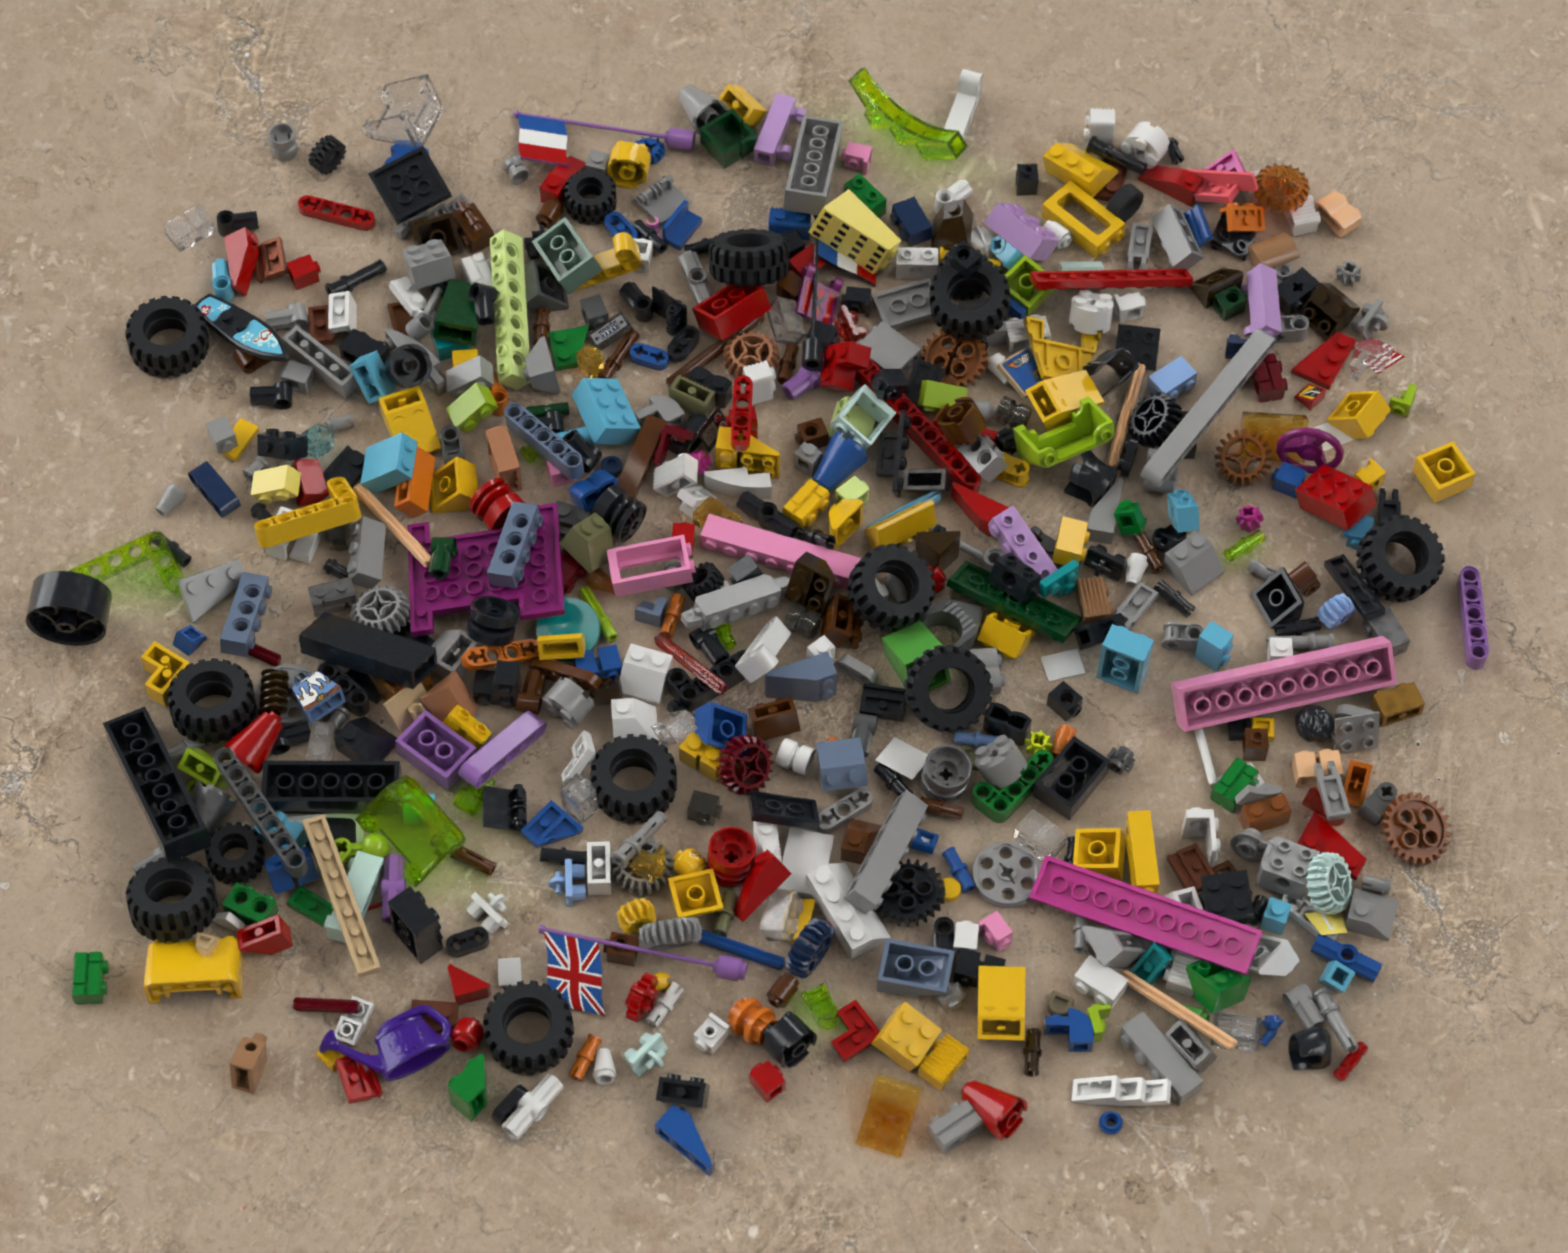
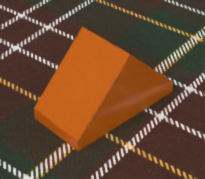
M1350 759L1343 785L1348 805L1362 806L1372 764Z

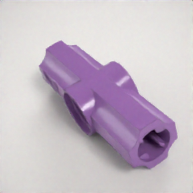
M801 367L797 375L782 385L785 396L789 400L794 401L810 388L812 390L819 388L823 367L817 371H808Z
M390 854L385 856L384 879L381 880V899H383L382 922L392 924L388 901L406 889V881L404 879L405 857L399 854Z

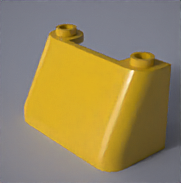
M225 936L219 939L218 946L209 957H205L197 951L195 940L179 941L177 943H172V941L160 943L158 940H155L152 944L148 945L144 975V992L148 1003H160L161 996L165 994V997L168 998L171 992L216 990L217 995L222 994V991H227L230 993V999L242 998V952L239 950L236 937Z

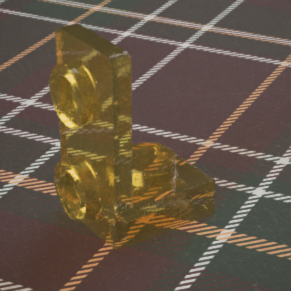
M711 496L693 512V524L698 528L705 524L709 514L743 524V520L738 513L731 512L722 501L715 500Z
M660 844L653 855L642 849L631 863L630 871L653 884L656 878H661L666 871L665 847Z

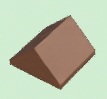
M456 671L451 672L420 697L430 714L441 722L445 720L457 704L466 709L473 717L478 708L477 703Z

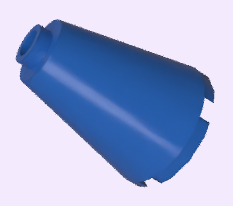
M835 432L812 478L819 486L821 485L829 492L869 459V457H864L867 453L859 444L851 438L847 440L841 438L843 434L840 432Z

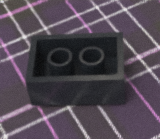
M1073 736L1035 782L1033 797L1070 821L1108 774L1111 760Z
M409 886L389 900L388 907L393 932L416 960L422 964L443 949V936L440 933L442 928L438 920L440 917L433 907L429 909L425 904L424 896L419 891L415 892Z

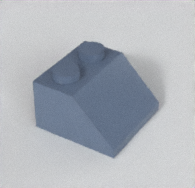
M860 737L815 743L820 787L823 791L868 786L866 763Z

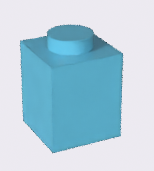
M1270 897L1260 928L1282 935L1292 904Z
M1336 960L1330 961L1318 982L1337 994L1343 993L1352 980L1355 971Z

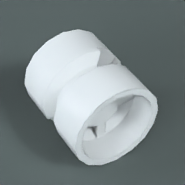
M785 738L779 748L775 764L785 769L792 767L793 772L806 776L813 763L816 749L806 745L799 747L798 742Z

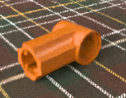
M493 373L494 386L489 387V390L498 408L492 414L502 416L505 415L504 409L509 404L508 392L503 388L502 384L498 383V374Z

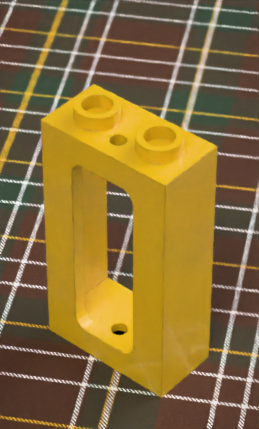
M1071 180L1042 204L1041 217L1047 221H1056L1071 231L1072 241L1095 259L1101 254L1107 253L1111 245L1115 242H1120L1125 235V223ZM1073 200L1108 228L1100 235H1097L1065 211L1063 207Z
M1150 810L1127 811L1123 833L1130 885L1158 894L1160 882Z

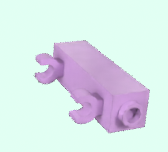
M776 93L754 148V162L774 166L777 157L783 161H790L792 147L788 145L782 146L791 120L801 124L803 115L807 112L803 108L795 109L796 98Z
M1260 263L1247 272V284L1242 285L1240 291L1242 290L1245 294L1248 293L1251 325L1244 328V337L1253 334L1257 328L1273 337L1282 332L1277 273L1275 269Z

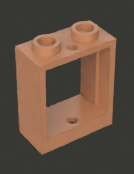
M495 426L485 430L488 456L495 477L502 478L513 489V492L522 490L520 465L507 426Z

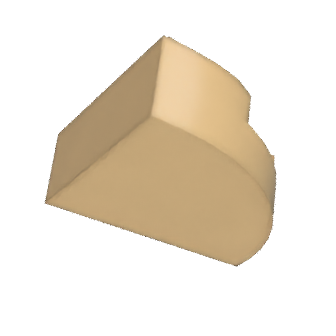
M198 932L195 936L196 949L205 957H209L219 944V939L216 936Z

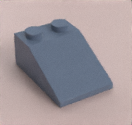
M828 651L770 670L765 674L766 698L786 699L792 697L793 700L817 702L829 700L837 692V671Z
M886 938L877 979V991L899 996L946 995L955 951Z

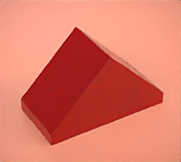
M452 964L448 965V975L454 998L459 1005L485 999L491 995L489 983Z

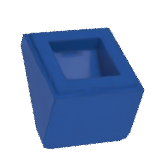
M189 625L176 632L173 645L189 656L206 640L207 636L192 625Z

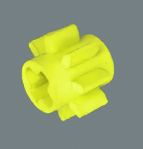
M1042 730L1035 733L1031 731L1030 739L1025 738L1024 745L1028 746L1026 754L1030 753L1033 756L1039 750L1051 751L1053 745L1049 743L1051 736H1046Z

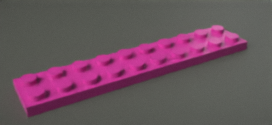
M1047 855L1044 858L1029 896L1031 900L1119 931L1128 932L1135 937L1152 943L1156 942L1166 948L1245 976L1248 974L1263 935L1262 930Z

